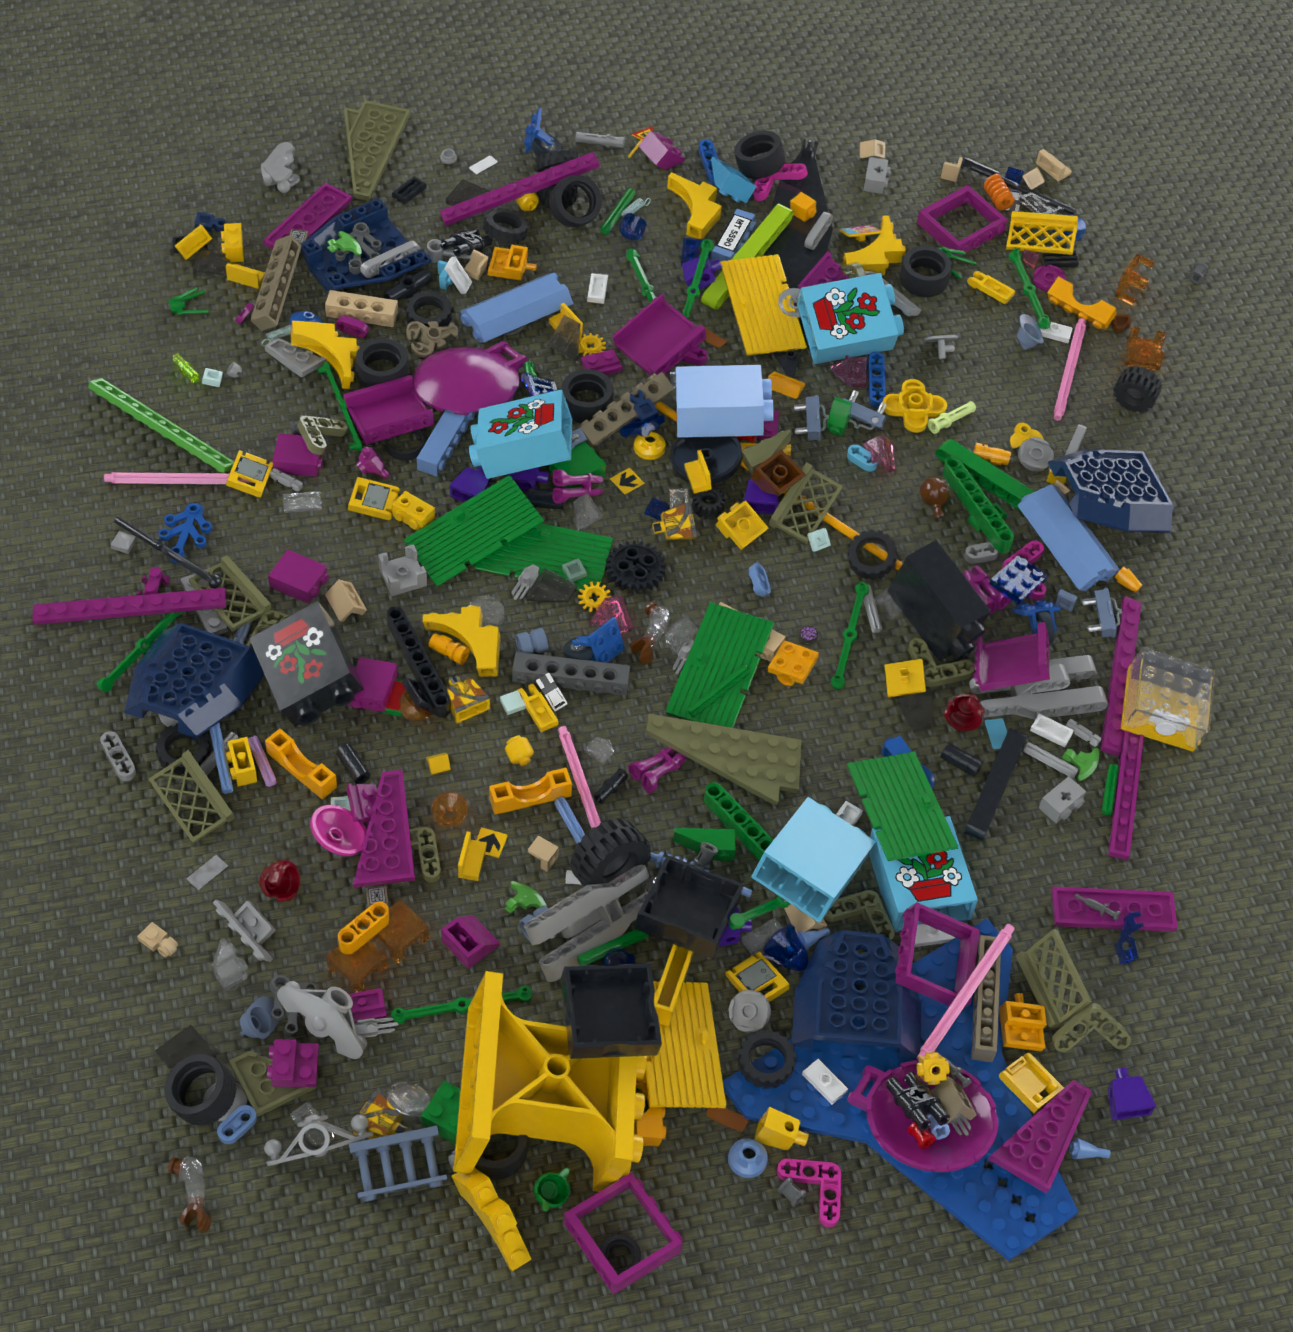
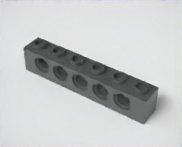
M515 652L512 682L538 685L536 680L550 673L558 688L627 695L630 665Z

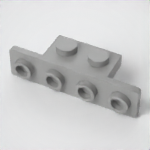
M215 899L213 904L217 907L216 912L221 917H226L229 921L228 926L233 931L239 932L242 936L240 939L245 945L252 947L254 950L253 955L260 961L271 962L273 958L264 949L262 944L275 932V928L254 904L247 900L234 914L224 902Z

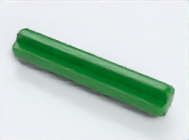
M1110 764L1108 768L1101 811L1103 815L1110 816L1113 812L1119 766L1117 764Z

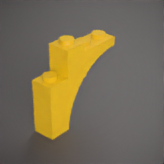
M671 172L668 176L667 188L678 194L686 202L691 212V218L687 223L686 235L701 241L721 217L722 206L714 203L716 201L717 188L706 182L698 185Z
M882 216L881 233L878 238L861 250L845 253L843 265L858 262L862 265L864 271H875L884 276L889 263L902 262L906 249L902 245L901 239H896V234H893L894 226L893 222H890L889 216Z
M292 321L290 332L291 346L308 349L326 358V361L336 370L342 389H349L350 382H354V371H351V369H353V363H355L356 354L360 346H357L356 338L338 337V331H335V324Z
M474 605L461 607V614L454 612L448 614H423L425 630L447 633L459 639L470 648L476 659L479 677L498 676L501 635L498 627L492 625L482 627L483 614L480 607Z
M475 1167L471 1174L457 1172L452 1175L460 1195L470 1204L488 1229L509 1269L514 1271L530 1261L531 1257L516 1227L517 1222L509 1205L498 1197L490 1178Z

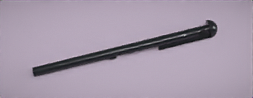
M967 157L962 159L961 169L966 167L988 178L1000 173ZM1002 177L1008 187L1071 215H1074L1076 209Z
M116 517L114 519V523L201 578L209 581L210 588L220 587L222 579L219 575L212 576L122 518Z

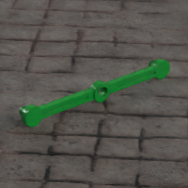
M705 239L701 242V256L692 285L687 288L688 298L683 316L688 320L694 300L700 295L698 287L708 254L714 248L713 241L710 239Z
M630 248L627 251L626 258L628 261H631L642 285L643 296H647L649 303H651L655 298L653 286L649 284L638 261L640 254L635 249Z
M1015 248L1009 253L1008 258L1014 263L1024 286L1023 293L1028 295L1038 317V326L1042 329H1048L1051 325L1049 316L1044 314L1035 294L1036 287L1031 284L1020 260V250Z
M324 362L322 367H318L319 374L325 373L328 377L340 411L348 425L354 441L353 444H349L350 451L355 449L357 452H361L362 444L348 414L346 402L341 397L329 363Z
M859 582L855 587L857 594L848 629L843 632L844 645L836 675L831 678V686L836 690L842 689L845 685L843 676L852 643L857 640L856 627L864 596L869 593V586L864 582Z
M185 612L168 613L145 638H140L137 641L136 647L107 677L97 681L99 690L109 692L113 687V683L142 653H147L151 643L179 614H184Z
M777 896L776 899L745 913H733L729 918L730 928L732 930L740 929L745 922L779 907L788 908L790 903L782 901L781 899L783 898Z
M521 986L517 991L502 993V998L504 1002L516 1000L528 1002L532 998V990L528 986ZM459 997L455 1002L409 1010L396 1008L391 1013V1018L394 1019L392 1022L403 1024L407 1019L453 1011L464 1014L468 1012L472 999ZM464 1003L465 1006L460 1007L459 1004Z

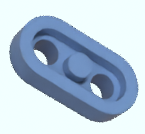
M753 564L749 567V576L753 582V590L756 595L765 597L771 593L766 571L761 564Z
M249 1105L238 1107L218 1126L219 1140L224 1144H233L255 1125L257 1121L255 1109ZM244 1117H249L248 1121H243L242 1119ZM227 1132H233L231 1136H226Z

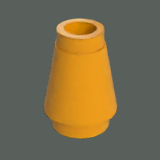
M1123 567L1114 577L1117 579L1116 582L1134 593L1142 586L1129 568Z

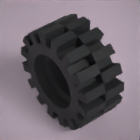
M713 486L711 490L693 494L692 510H694L695 514L699 513L698 517L700 518L704 516V519L710 517V520L714 519V516L718 518L719 514L723 513L725 507L724 492L721 493L720 488L716 490V486ZM712 500L715 502V504L707 505L704 504L702 501Z

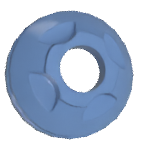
M750 1138L738 1140L729 1150L728 1164L731 1170L740 1177H757L762 1174L767 1166V1151L757 1140ZM746 1148L754 1150L755 1157L752 1159L744 1157L743 1150Z

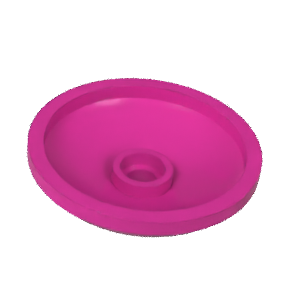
M324 805L314 812L311 817L310 826L314 837L322 847L341 856H353L362 851L367 830L361 820L353 822L350 810L337 805Z

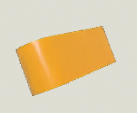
M384 902L373 903L339 931L338 943L342 953H354L389 924L387 904ZM348 939L352 940L351 942H348V943L344 942L345 940H348Z

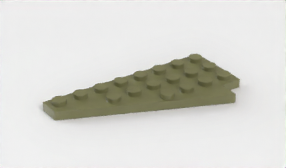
M364 100L359 110L344 107L354 198L370 201L410 117V110Z
M648 714L646 735L765 801L777 806L779 790L793 793L798 792L802 740Z

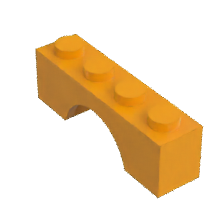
M1059 276L1047 292L1048 299L1052 304L1062 306L1068 313H1075L1079 319L1083 318L1091 322L1097 329L1102 328L1106 331L1117 314L1116 307L1103 300L1093 305H1084L1077 302L1073 297V284Z
M279 728L265 740L267 754L322 800L337 788L336 775L322 763L316 765L309 761L298 749L294 740Z
M567 768L547 772L542 779L526 786H515L509 781L489 786V799L494 815L555 801V799L561 796L564 798L572 796V782Z
M644 1074L642 1080L636 1079V1087L646 1096L648 1110L643 1113L640 1121L634 1120V1134L643 1136V1146L659 1147L661 1141L666 1137V1126H663L665 1107H649L646 1076Z

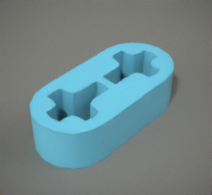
M851 445L848 448V460L866 471L876 470L878 465L876 455L859 445Z

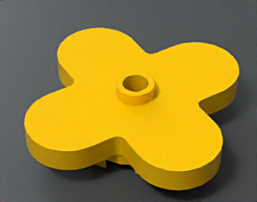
M916 379L906 380L902 384L899 394H888L883 399V402L887 404L884 412L890 416H902L905 428L915 433L926 429L928 417L937 418L941 413H945L947 409V402L944 398L932 395L931 393L928 394L924 384Z

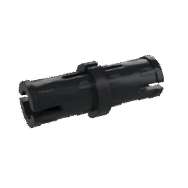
M618 769L593 794L596 801L600 798L598 803L602 804L628 778V774L625 771L621 774L623 769Z

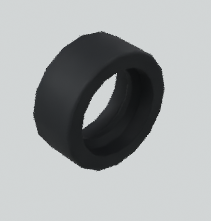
M623 1234L612 1235L606 1238L600 1245V1250L605 1257L609 1249L614 1246H623L631 1251L633 1256L631 1265L621 1270L613 1268L617 1275L641 1261L640 1247L630 1236Z

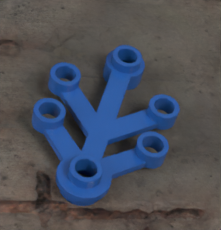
M191 503L186 506L184 512L175 516L172 514L165 516L164 521L167 527H173L177 522L186 519V522L170 530L161 529L158 532L159 539L161 541H168L171 537L180 534L176 546L171 550L185 558L183 548L189 534L195 541L197 548H204L207 544L206 538L200 535L193 526L194 521H197L201 532L204 534H209L212 531V525L203 518V507L198 503ZM170 558L171 562L178 564V562Z

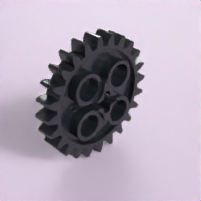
M633 540V544L630 545L626 541V546L619 544V549L614 547L613 552H609V557L606 558L605 570L607 571V577H610V582H615V587L621 585V590L623 591L625 588H628L629 593L632 589H635L636 594H638L639 589L646 593L647 587L653 590V585L659 586V581L662 582L663 576H665L666 563H664L665 558L661 557V551L656 552V547L650 548V543L644 546L643 541L636 544V541Z

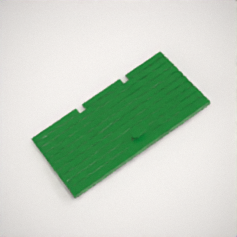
M509 475L403 540L407 546L414 544L417 550V560L421 566H424L426 573L436 587L467 569L465 563L468 561L471 565H474L503 547L501 541L504 539L507 543H510L544 522V520Z
M541 523L510 543H507L505 539L501 541L503 547L477 562L475 570L510 576L512 571L516 572L515 578H519L523 570L533 564L540 568L539 576L535 582L551 585L552 580H556V586L578 591L580 589L585 590L583 586L585 584L590 587V582H593V586L600 582L599 587H601L606 568V558L609 556L613 538ZM579 558L587 572V576L570 583L562 570V565Z
M710 602L665 713L689 721L733 728L746 695L740 692L741 690L748 691L761 659L755 656L756 652L763 654L774 622ZM745 665L750 670L749 675L698 715L692 717L687 712V708L740 666Z
M915 751L902 753L901 755L897 754L895 756L891 755L862 760L861 762L847 763L848 770L860 797L867 796V798L862 799V802L874 830L881 828V831H876V835L887 861L958 849L957 842Z

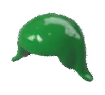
M564 1168L557 1173H544L535 1181L533 1193L543 1211H548L549 1208L560 1207L566 1202L571 1189L566 1179L570 1172L569 1168Z

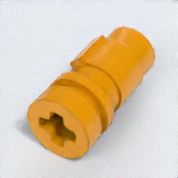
M977 442L973 453L989 461L990 464L999 466L1001 464L1008 465L1011 456L1010 451L991 448L986 444L982 446L981 443Z
M434 634L429 641L430 648L442 655L448 656L450 660L460 665L466 662L470 654L469 647L459 642L454 643L453 639L445 635Z

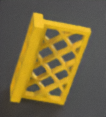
M1012 211L1006 249L1014 250L1018 248L1020 251L1073 255L1078 230V216ZM1014 227H1022L1023 229L1017 233ZM1035 228L1039 229V231L1033 234L1030 229ZM1055 230L1056 232L1049 235L1046 231ZM1073 231L1069 236H1066L1063 232ZM1027 232L1030 237L1024 240L1021 235ZM1043 233L1047 238L1040 241L1037 237ZM1060 235L1063 239L1057 243L1053 238ZM1016 238L1020 241L1019 244H1011V241ZM1033 239L1037 242V244L1034 246H1029L1027 244ZM1051 241L1054 245L1046 247L1044 244ZM1067 242L1070 245V249L1062 248L1061 245Z

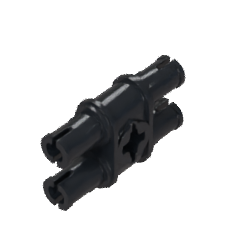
M475 228L470 231L462 230L458 234H451L449 238L441 240L440 246L443 250L454 248V255L460 257L464 254L471 255L473 250L480 252L484 247L491 246L493 238H490L489 235L484 237L478 236L480 232Z
M910 1072L904 1077V1082L909 1086L907 1089H904L895 1077L887 1080L886 1088L893 1095L894 1103L900 1106L906 1118L912 1119L920 1131H925L930 1127L931 1121L926 1117V1114H931L940 1126L948 1123L950 1116L942 1108L941 1100L935 1097L930 1091L928 1084L922 1083L914 1072Z

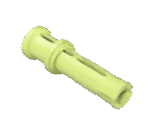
M969 401L967 404L949 413H941L939 417L928 420V428L932 433L936 434L940 429L950 427L952 422L975 412L976 406L972 401Z

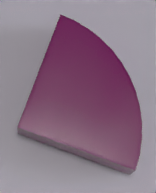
M248 303L244 310L236 317L235 321L239 325L251 313L254 305Z

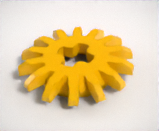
M589 333L588 336L583 334V338L578 337L579 341L575 342L577 344L575 348L580 349L578 353H583V356H586L588 353L591 355L592 353L603 352L602 350L606 349L604 346L606 342H601L604 338H598V334L595 336L592 333ZM587 344H589V345L594 344V348H593V347L587 348V347H588Z
M590 582V587L586 584L583 585L585 590H579L583 595H578V598L583 599L579 601V604H585L583 606L584 610L590 607L589 612H592L593 608H595L598 613V607L605 610L604 605H610V602L606 601L611 599V596H607L610 590L604 591L606 585L599 587L600 582H597L596 586H593V582ZM593 593H595L596 596H600V598H597L596 602H594L593 599H589L590 597H592Z

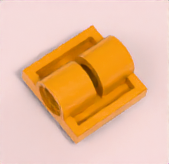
M784 640L769 664L768 672L777 675L779 682L786 686H792L795 682L803 684L819 658V652Z

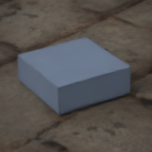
M1061 589L1055 605L1072 612L1078 597Z

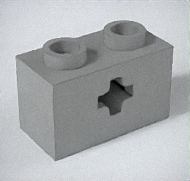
M869 157L863 191L883 194V190L887 188L889 178H886L889 177L890 167H887L888 160Z
M1068 776L1042 798L1039 809L1055 823L1061 819L1065 820L1074 808L1078 809L1083 805L1086 791Z

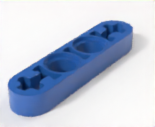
M702 140L699 143L698 149L710 185L719 189L715 185L713 171L710 170L712 162L706 159L707 157L719 158L713 142Z
M872 352L868 359L869 404L874 408H879L886 396L884 355L880 352ZM873 371H878V372H880L881 374H880V375H874L872 372H873ZM878 384L881 388H875L872 385Z

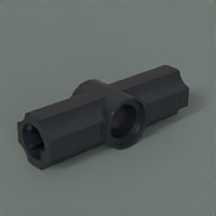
M427 268L420 270L412 276L405 275L401 278L400 283L383 293L384 298L397 301L403 298H412L418 289L433 281V276Z

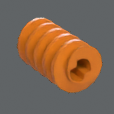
M994 174L987 178L984 183V189L998 210L1010 208L1015 198L999 174Z

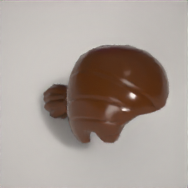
M930 477L921 484L919 493L922 500L928 506L933 507L934 517L937 519L944 516L941 505L948 500L949 491L946 483L941 478Z

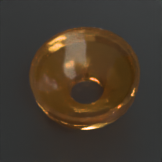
M407 691L403 692L399 702L400 711L405 718L415 722L425 721L431 716V712L429 713L427 710H422L421 707H416Z
M446 792L437 796L432 802V816L440 825L447 827L456 826L465 820L468 813V804L460 794ZM447 811H453L456 816L452 819H447L444 814Z

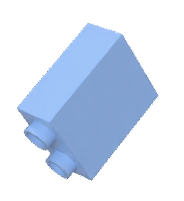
M761 365L676 367L677 437L763 436L764 421H773V399H771V379H762Z

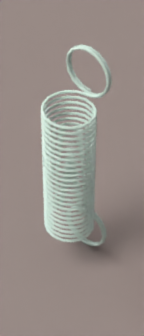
M638 198L623 210L621 215L627 221L628 217L644 206L650 198H647L645 202H640V198Z
M285 326L277 329L278 331L268 335L267 338L269 339L264 341L269 340L271 342L270 339L272 338L277 339L290 335L288 332L291 331V327L285 329L288 327Z

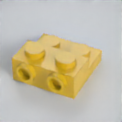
M746 500L741 504L735 503L730 508L731 512L728 514L726 512L722 513L717 518L718 522L715 524L726 538L730 537L740 550L768 529L767 525Z

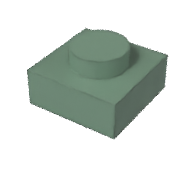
M579 558L562 565V570L570 583L587 576V572Z

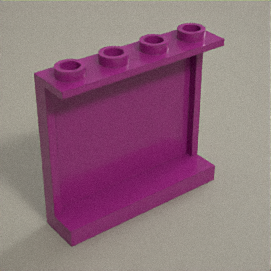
M663 293L655 297L647 307L641 309L639 314L630 319L624 327L617 330L612 336L614 346L649 376L654 373L658 375L661 372L665 375L707 338L705 328L702 325L695 326L665 301Z
M411 375L343 394L348 414L366 445L434 425L432 409L427 410L415 392Z
M1045 622L1038 623V634L983 643L982 637H980L978 642H975L976 652L974 655L976 662L974 663L976 673H974V680L976 685L979 684L981 691L1050 679L1049 635Z

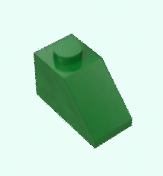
M837 397L834 398L827 422V430L830 433L844 436L851 419L852 402Z

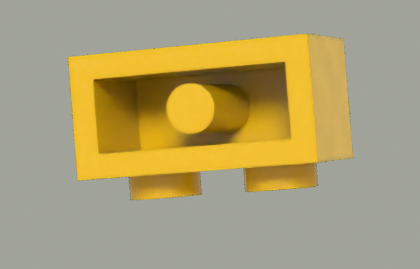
M241 223L224 224V231H221V239L225 243H221L222 254H226V262H244Z
M404 491L392 504V516L418 531L435 520V507Z
M244 737L227 741L229 751L226 752L228 764L232 763L233 768H230L232 780L236 779L238 787L256 783V769L248 738Z

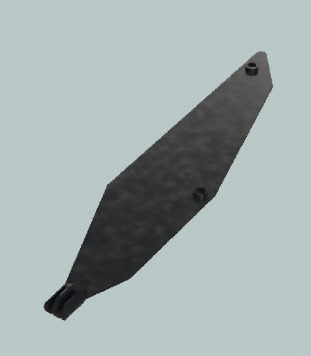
M806 139L803 140L799 155L791 164H804L808 174L805 178L799 180H780L771 211L777 204L790 209V201L802 192L816 201V213L806 222L793 215L790 223L762 255H779L787 280L782 282V284H788L789 289H798V285L827 253L833 232L832 224H830L814 250L805 247V240L822 213H829L815 159L819 143L815 141L812 149V140L808 141L806 147ZM798 317L802 333L805 338V331L802 324L801 317ZM802 349L773 353L788 377L795 375Z

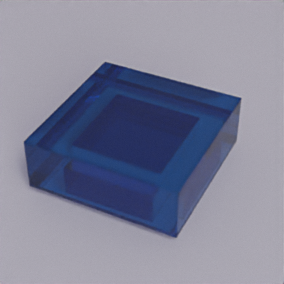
M1008 167L1005 178L1020 185L1024 171Z
M652 498L645 509V515L661 521V514L668 510L669 504Z

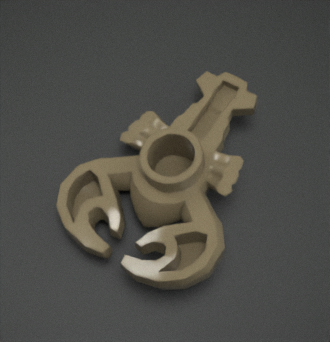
M414 321L407 325L406 337L410 342L412 340L411 334H414L413 339L415 340L421 331L420 342H416V346L412 343L411 349L418 357L427 358L432 355L435 344L438 347L446 344L444 339L449 337V335L458 336L459 330L454 323H450L449 327H438L437 321L428 322L430 327L428 328L423 323Z

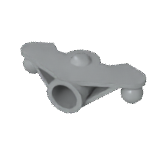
M280 143L265 162L261 163L265 185H277L278 190L282 193L288 192L290 187L297 184L300 180L299 176L292 174L293 172L290 170V164L294 161L292 152L295 150L291 143Z
M295 981L287 982L278 990L277 997L287 1012H300L306 1017L305 1025L311 1034L316 1037H326L329 1035L335 1041L337 1053L353 1059L362 1056L367 1047V1040L364 1036L356 1034L351 1012L353 1002L346 991L338 987H330L327 990L300 989L299 984Z
M361 1114L354 1116L351 1120V1127L358 1134L323 1121L328 1119L327 1115H310L304 1121L297 1123L298 1127H304L283 1156L279 1155L282 1145L278 1140L271 1139L265 1143L264 1151L271 1157V1160L266 1161L267 1166L311 1155L321 1157L326 1155L331 1149L371 1137L373 1133L372 1131L366 1132L368 1120ZM310 1128H317L323 1132L325 1136L323 1143L313 1145L308 1141L307 1133ZM332 1133L345 1137L342 1140L331 1142ZM298 1142L303 1151L290 1153Z

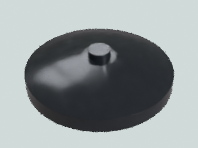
M735 436L679 437L673 444L670 452L672 469L676 475L689 483L684 463L698 460V450H701L710 473L711 484H716L730 478L739 469L742 462V448Z

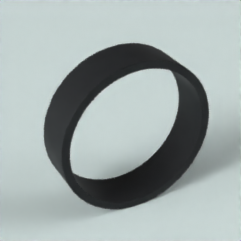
M421 429L411 431V433L421 438L422 443L417 449L410 452L394 450L388 444L390 438L385 439L388 454L395 459L403 461L417 458L425 445L423 431Z

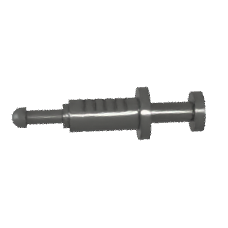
M1079 894L1074 896L1076 899L1084 901L1087 906L1101 912V916L1107 913L1113 916L1115 921L1120 916V911L1114 912L1108 909L1109 904L1107 903L1103 905L1091 898L1085 899L1079 896Z
M944 1057L945 1061L949 1063L950 1077L953 1080L958 1078L964 1088L969 1086L971 1079H966L961 1074L962 1068L956 1067Z

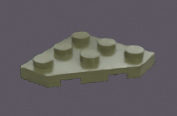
M248 1051L229 1060L230 1066L250 1105L254 1108L257 1117L316 1089L317 1086L272 1087L271 1079L267 1078L268 1066H272L273 1059L259 1056L255 1052Z

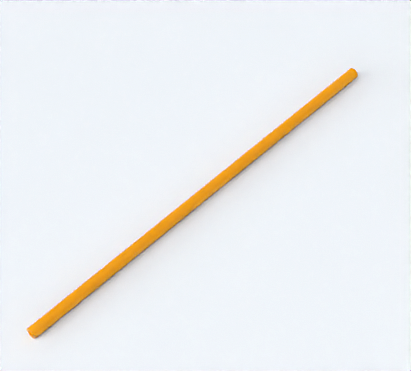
M661 401L654 405L657 410L677 422V412ZM742 461L741 466L747 469V467ZM789 489L784 491L783 494L786 495ZM813 502L804 503L805 509L808 511L815 509ZM828 512L823 518V521L851 540H854L856 535H860ZM874 543L862 546L881 560L885 561L887 559L888 553ZM897 559L894 568L899 571L903 563Z

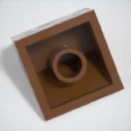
M781 449L755 468L751 480L763 492L780 495L804 478L806 474Z

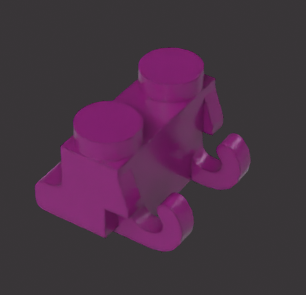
M158 567L150 569L148 580L147 576L144 575L142 577V583L145 584L144 595L157 594L160 583L168 585L171 580L169 576H164L163 570H160ZM139 590L137 595H142V591Z

